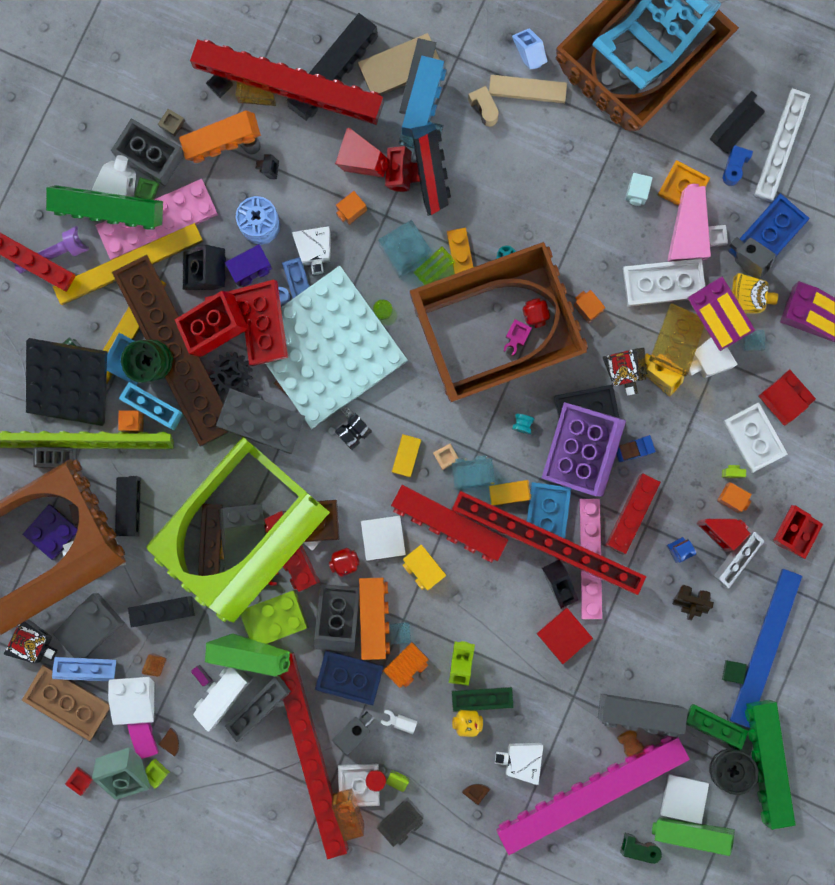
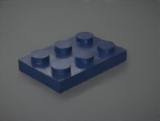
M325 650L315 690L373 706L384 666Z

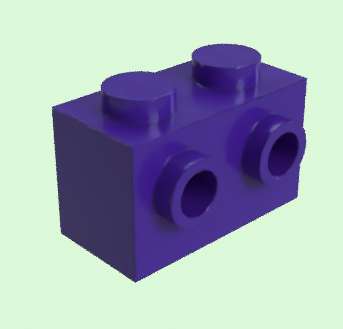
M260 244L225 262L238 287L241 285L242 287L247 286L256 277H264L272 270Z

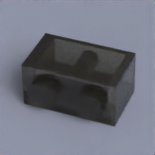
M407 797L377 825V829L393 847L397 843L400 846L407 840V834L412 829L416 831L422 826L424 815Z

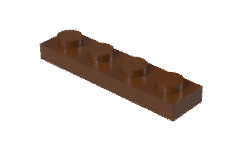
M222 504L202 505L198 576L220 573L221 530L218 510L223 508Z

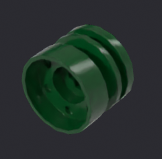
M150 339L131 342L121 354L122 370L128 378L135 382L143 383L163 379L172 368V353L168 346L159 340Z

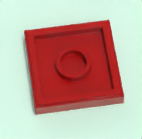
M567 607L536 633L562 664L593 639Z

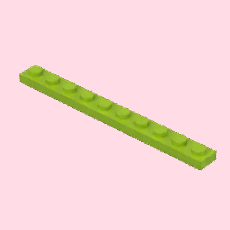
M21 431L20 433L0 432V448L174 449L172 435L167 432H158L157 434H149L147 432H138L137 434H129L128 432L108 433L104 431L99 433L85 431L79 433H69L66 431L59 433L47 431L30 433L28 431Z

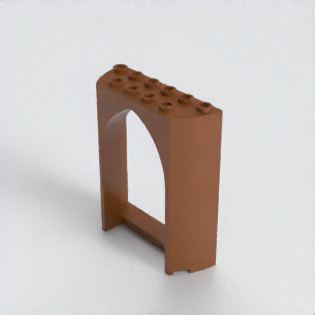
M603 0L556 48V60L570 83L574 86L577 85L587 98L595 101L596 106L601 111L607 112L615 124H620L628 131H638L739 29L719 9L709 21L715 29L663 82L645 92L624 95L615 94L606 89L597 79L595 70L597 49L592 45L597 37L613 29L641 0Z
M544 242L410 290L415 314L419 318L443 382L445 394L450 402L587 353L588 345L585 338H581L579 333L581 331L579 321L574 320L572 303L570 301L567 302L565 285L560 283L558 276H560L556 264L553 265L551 249L549 246L546 247ZM502 287H519L531 290L552 304L554 307L552 329L537 349L520 359L452 383L427 313Z
M77 459L67 460L0 500V517L26 502L42 497L65 498L73 502L79 509L78 530L73 544L66 555L53 568L0 599V635L126 562L124 558L125 551L120 544H117L115 540L117 537L116 533L108 526L106 522L108 518L105 512L100 510L98 506L99 500L89 488L91 484L87 477L83 476L81 472L82 466Z

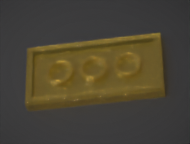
M671 303L649 361L686 377L704 329L699 316Z

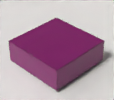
M201 665L191 670V673L202 686H206L213 681Z

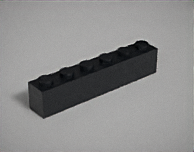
M358 13L309 74H320L331 81L334 79L342 81L345 73L348 74L353 69L354 62L364 56L368 45H372L378 37L377 26ZM291 98L286 100L288 107L306 121L318 111L316 106Z

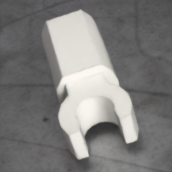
M391 710L384 711L391 718L389 721L381 720L383 725L389 726L392 724L395 725L394 728L410 734L414 733L417 724L416 720L399 714L395 716Z

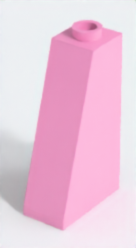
M690 184L681 193L668 262L700 258L707 260L711 257L705 186L699 187V184Z

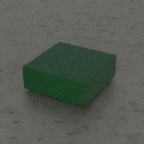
M725 660L722 680L744 684L747 664Z

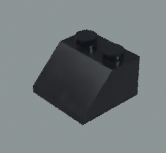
M203 245L184 251L183 290H215L225 287V249Z

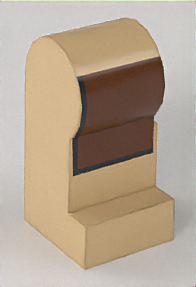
M484 86L469 93L468 101L471 107L477 105L482 115V123L488 127L494 126L498 121L499 112L487 87Z

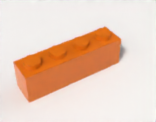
M245 110L183 135L179 139L185 160L200 163L205 161V157L218 156L223 150H233L238 148V145L241 143L254 142L255 138L261 136L255 113Z
M359 578L361 660L386 659V654H390V642H386V634H389V622H385V614H389V603L385 602L384 595L388 594V581L384 582V578Z

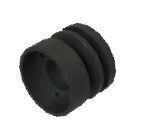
M735 749L721 750L713 756L710 762L709 773L711 780L718 788L729 794H746L754 788L758 781V768L751 756ZM733 767V769L736 770V773H732L730 775V773L727 772V769Z

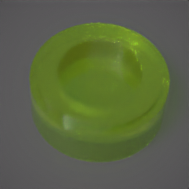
M378 300L373 305V312L378 319L386 320L392 315V305L387 300Z

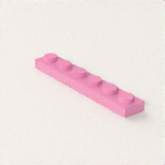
M579 499L580 546L601 555L600 499ZM580 570L581 619H602V581L600 578Z

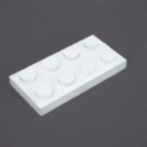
M702 258L623 267L627 307L689 300L687 297L705 287Z

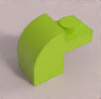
M455 641L449 683L469 686L475 644Z

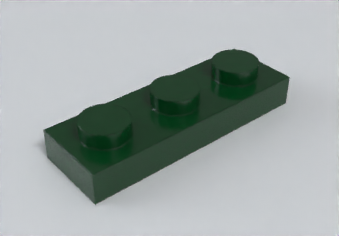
M512 687L452 690L453 712L460 710L514 708Z

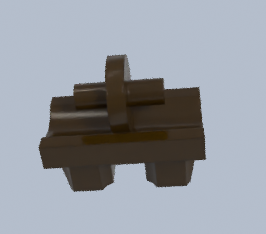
M682 585L672 604L682 607L681 612L687 613V620L692 621L694 616L701 617L702 613L708 614L714 602H711V593L700 590L698 596L693 597L691 596L692 588Z

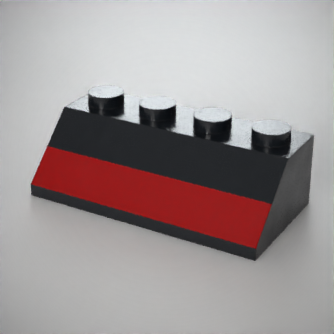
M435 124L411 128L423 203L428 216L448 206V198H451L449 186H445V180L448 179L447 170L442 167V161H445L444 151L439 148V142L442 141L440 129H436Z

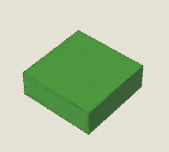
M140 177L134 196L154 200L159 183Z

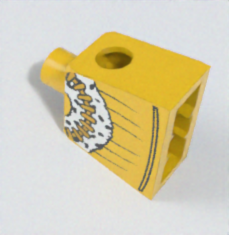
M737 273L733 277L732 292L745 314L761 313L766 309V304H777L778 293L768 292L769 284L767 281Z

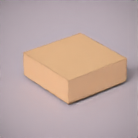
M451 444L433 452L442 470L460 461Z

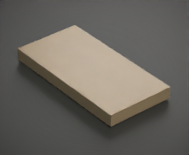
M426 33L359 61L358 66L369 91H375L383 95L406 85L417 39L431 41L429 34ZM435 50L433 58L440 60Z

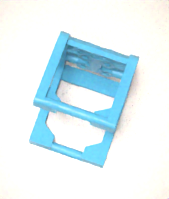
M641 0L624 22L597 37L592 45L642 90L672 67L720 8L721 3L718 0H686L689 5H685L680 0H664L668 7H672L668 11L665 8L658 9L652 3V0ZM646 9L652 13L654 21L660 22L666 28L668 34L676 35L682 41L673 53L637 21ZM694 9L700 15L703 14L700 19L694 15ZM678 16L683 20L687 19L694 25L688 34L682 30V24L679 21H673ZM629 30L662 63L649 72L637 66L631 70L612 53L616 49L613 40Z

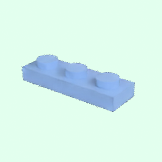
M55 657L52 679L109 681L115 679L116 660Z

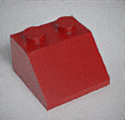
M704 519L696 523L725 552L734 551L751 534L747 530L749 527L740 519Z

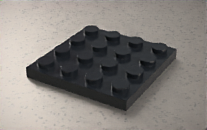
M28 338L26 340V413L103 426L106 408L107 351Z

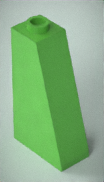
M232 633L206 642L205 662L278 676L288 671L290 652Z
M659 817L657 822H653L652 834L655 835L654 841L730 856L733 850L735 829Z

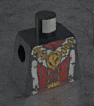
M28 619L17 626L4 655L31 663H39L43 657L52 661L58 650L49 646L52 636Z

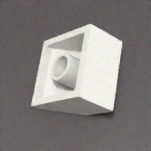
M150 677L109 680L108 701L113 725L154 722L155 682Z

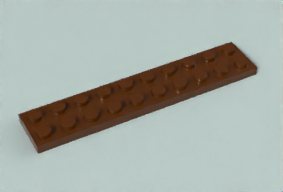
M148 255L113 271L112 274L145 339L163 342L172 353V368L168 375L165 376V379L199 446H203L229 433L216 427L224 404L215 386L212 384L213 382L200 357L188 353L174 320L179 315Z

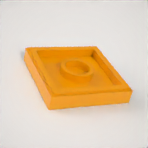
M676 160L657 195L679 206L681 193L687 188V185L699 184V187H706L710 177Z

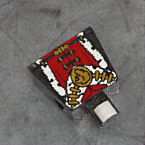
M636 348L603 356V361L613 386L624 385L627 396L638 394L636 382L646 380L645 349Z

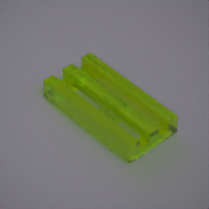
M441 246L413 273L426 285L434 282L455 262V259ZM444 253V255L438 261H436L426 272H424L422 275L420 274L439 255ZM448 258L449 261L426 281L425 278Z

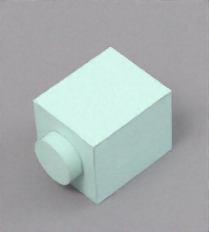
M633 173L625 200L630 201L629 203L632 205H644L648 198L652 177Z

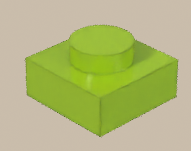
M728 465V468L722 470V478L742 479L746 477V469H740V465Z
M156 758L145 769L149 784L154 789L158 788L170 773Z

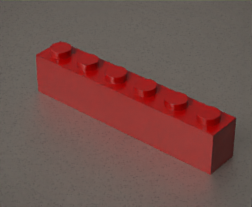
M401 485L391 504V507L394 508V513L402 517L405 514L412 517L411 521L419 526L422 523L430 526L429 531L437 535L440 532L447 535L446 540L456 545L458 542L464 544V549L473 554L475 551L483 554L481 558L491 563L493 560H499L508 542V539L404 485Z

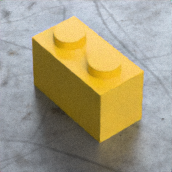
M422 544L403 558L405 563L402 566L409 574L412 572L417 577L415 582L422 590L426 588L428 591L446 576Z

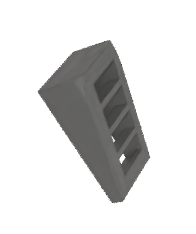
M34 447L33 467L56 468L66 462V453H70L69 459L76 460L77 448ZM42 453H44V463H42ZM50 453H53L52 463H49ZM58 453H61V463H58Z

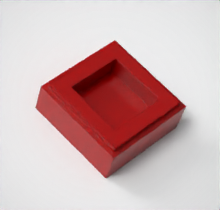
M77 767L65 785L82 796L93 782L92 776L80 767Z

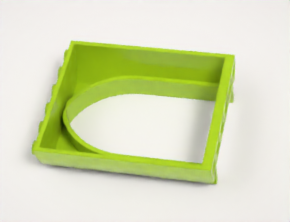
M242 437L148 543L146 548L155 556L153 560L161 567L165 566L168 569L167 573L172 578L181 581V586L187 592H192L196 595L195 600L202 606L206 605L215 611L216 616L223 622L228 620L234 623L330 512L246 438ZM249 452L299 497L250 554L239 564L215 575H192L187 569L184 557V542L189 524L198 509Z

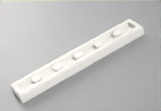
M793 88L790 90L754 193L755 197L769 202L774 201L810 94Z

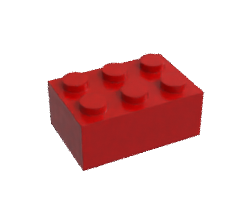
M220 291L174 319L188 353L198 357L206 355L248 330L235 296L225 291Z

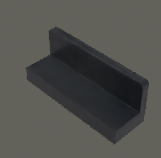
M753 91L745 97L710 138L725 153H729L734 145L738 143L765 112L764 109L754 102L757 95Z
M129 476L117 477L116 536H139L141 477Z

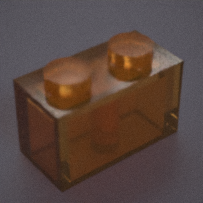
M353 789L333 793L332 809L343 840L348 841L364 836L365 823Z

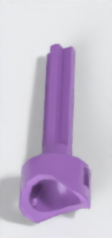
M75 226L62 233L63 241L38 252V254L51 260L68 251L73 256H77L88 251L89 247L81 242L78 236V227ZM14 263L15 269L19 274L27 271Z

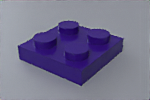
M48 504L22 535L51 560H54L64 549L63 545L69 543L74 538L78 528L56 508Z

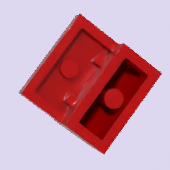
M790 369L758 396L784 426L798 417L816 400Z
M791 505L773 542L798 557L806 559L823 523L811 517V514L796 505Z

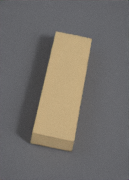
M491 75L489 93L491 96L565 104L567 83Z

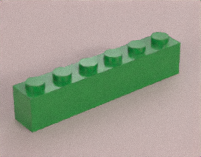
M59 185L46 187V211H52L54 215L65 216L66 214H71L72 218H83L84 216L89 217L90 221H101L103 219L107 220L109 224H119V222H122L128 227L142 225L143 229L154 230L155 227L162 225L163 201Z
M764 700L746 703L745 716L750 725L748 736L753 745L751 756L758 768L757 783L759 791L757 795L759 802L762 804L761 820L765 826L772 830L796 826L777 702Z

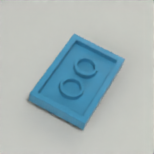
M532 482L530 489L531 500H529L526 521L565 539L571 488Z

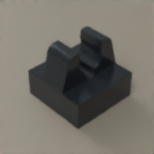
M264 154V160L256 161L255 169H260V172L269 179H277L279 160L272 154Z

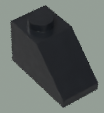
M560 560L542 568L561 609L578 601L570 576Z

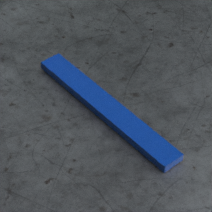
M782 569L745 674L744 684L741 685L730 717L732 722L750 728L745 716L746 703L760 701L802 575L786 569Z

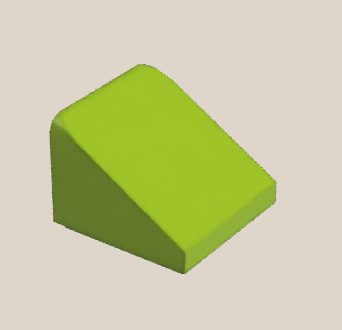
M391 770L386 784L404 792L410 779L401 773Z

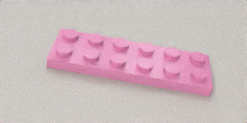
M197 180L154 199L163 201L162 225L155 227L154 230L143 229L142 225L128 227L122 222H119V224H109L107 220L95 225L110 260L193 223L197 225L217 216L218 213L203 180Z

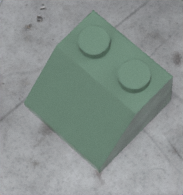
M130 747L96 758L92 780L115 800L150 789L142 758Z

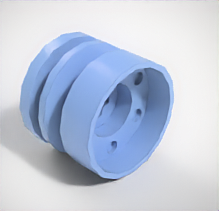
M253 196L240 203L236 211V222L244 237L251 243L260 245L274 240L280 232L281 223L271 201L264 197ZM257 216V217H260L261 219H260V220H257V219L254 220V217Z

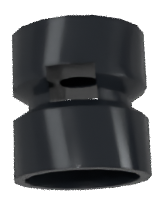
M356 413L347 420V425H341L335 431L351 450L360 444V439H365L372 433V430Z

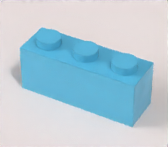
M128 382L119 397L123 402L174 431L184 416L181 411Z

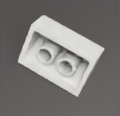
M225 667L219 674L222 678L218 683L213 682L208 688V696L205 699L201 698L195 705L196 711L193 715L208 732L217 726L252 681V678L242 670Z

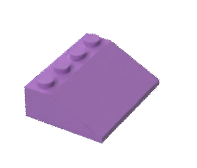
M564 402L542 479L593 496H604L626 420Z

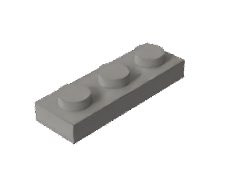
M648 55L626 63L631 70L636 66L647 72L653 69ZM617 67L597 74L598 81L610 92L633 84Z
M750 528L748 531L751 534L729 554L714 574V577L728 589L764 542Z

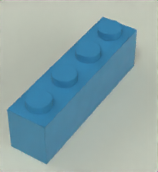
M421 55L402 124V135L412 137L411 128L432 124L430 118L435 116L437 105L434 103L436 98H440L442 87L439 86L440 81L445 80L447 69H444V61Z

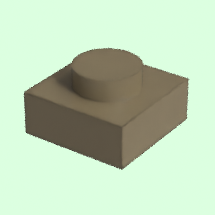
M167 109L158 126L176 136L185 119L172 110Z

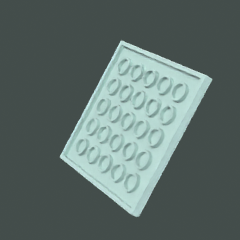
M338 266L281 307L288 358L265 364L300 414L305 416V421L310 428L313 429L408 360L341 266Z

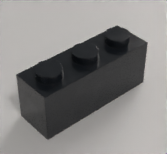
M192 596L128 607L131 628L195 616Z

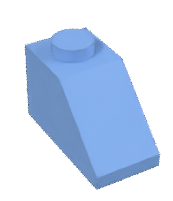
M530 28L512 35L524 64L530 70L540 68L542 64L548 62L543 41Z

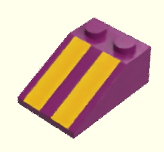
M723 276L687 297L719 351L755 331Z
M798 281L791 289L780 322L835 342V297L817 287Z

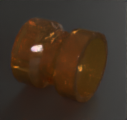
M628 730L617 737L619 743L624 745L623 751L626 757L632 756L644 749L642 742L636 739L637 732L633 730Z

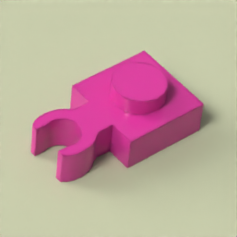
M514 319L506 335L510 342L505 345L503 351L505 352L508 347H512L514 351L511 356H514L517 351V344L524 345L532 327Z

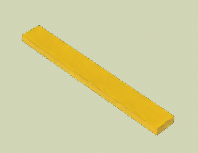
M193 223L77 275L67 292L56 286H53L59 303L64 305L115 282L116 280L112 274L113 271L145 255H148L152 264H155L202 243L203 239L196 224Z

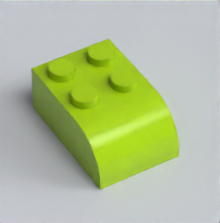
M296 590L250 606L240 615L248 638L265 644L309 628Z

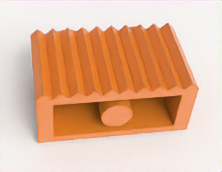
M411 642L383 671L399 688L403 685L406 688L414 680L412 676L417 671L421 673L427 668L428 664L426 662L429 658Z

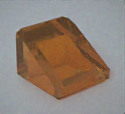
M154 653L149 654L142 669V674L159 677L166 658Z

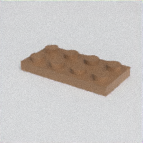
M42 665L22 701L88 741H92L110 711L109 703L72 680L52 679L53 669Z

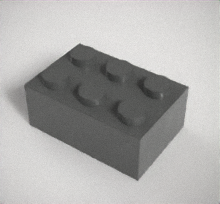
M132 118L111 149L115 157L117 155L127 157V165L163 186H166L184 157L183 150L179 145Z

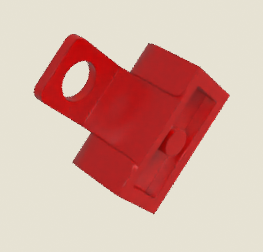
M405 146L387 148V158L389 161L386 170L385 186L396 192H407L410 190V183L420 182L417 163L411 162L412 151Z

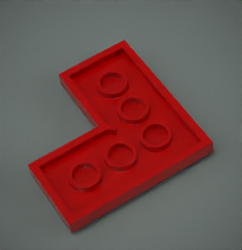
M270 280L227 291L235 296L248 327V330L245 331L249 365L255 366L288 358L278 282ZM212 296L205 297V301Z

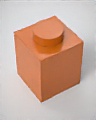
M355 191L336 204L337 216L342 222L346 220L349 225L367 211L366 204Z
M589 290L587 293L583 291L575 298L577 301L574 307L587 323H590L606 308L592 290Z
M119 411V431L128 433L143 432L144 413L140 411Z
M730 482L725 485L717 501L739 513L748 509L751 503L749 499L752 494Z

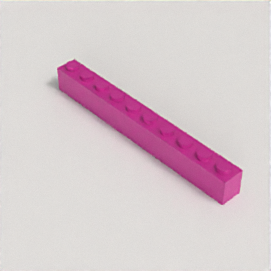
M667 735L660 739L661 742L655 746L650 744L642 749L643 752L636 755L633 753L625 757L623 763L619 765L614 763L608 766L606 772L602 774L597 772L591 775L587 782L583 784L578 782L572 785L570 791L566 793L561 791L555 794L553 800L547 803L542 801L535 805L534 810L530 812L525 810L519 813L517 819L511 822L506 820L498 825L499 828L496 830L508 855L517 852L690 760L679 737Z

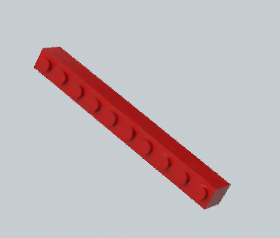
M197 39L190 59L194 69L377 125L384 105L383 96L378 92H366L355 85L350 87L344 85L339 80L334 79L331 81L320 74H308L301 68H296L295 70L289 68L284 63L278 62L276 64L270 62L265 57H253L246 51L237 52L229 46L223 45L221 47L206 39L204 41Z
M462 491L459 492L452 507L454 512L634 595H639L647 577Z
M292 652L289 655L290 665L288 671L278 676L281 677L291 691L283 701L326 857L331 859L347 854L349 848L295 654Z

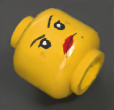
M460 710L456 717L452 719V728L456 729L460 737H475L479 732H482L483 718L476 710Z

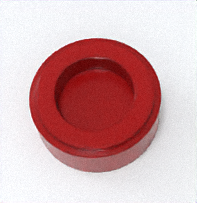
M380 770L370 771L366 776L367 787L371 791H380L384 788L386 784L385 774Z

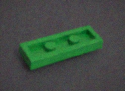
M695 704L690 706L687 713L686 725L737 750H742L748 730Z

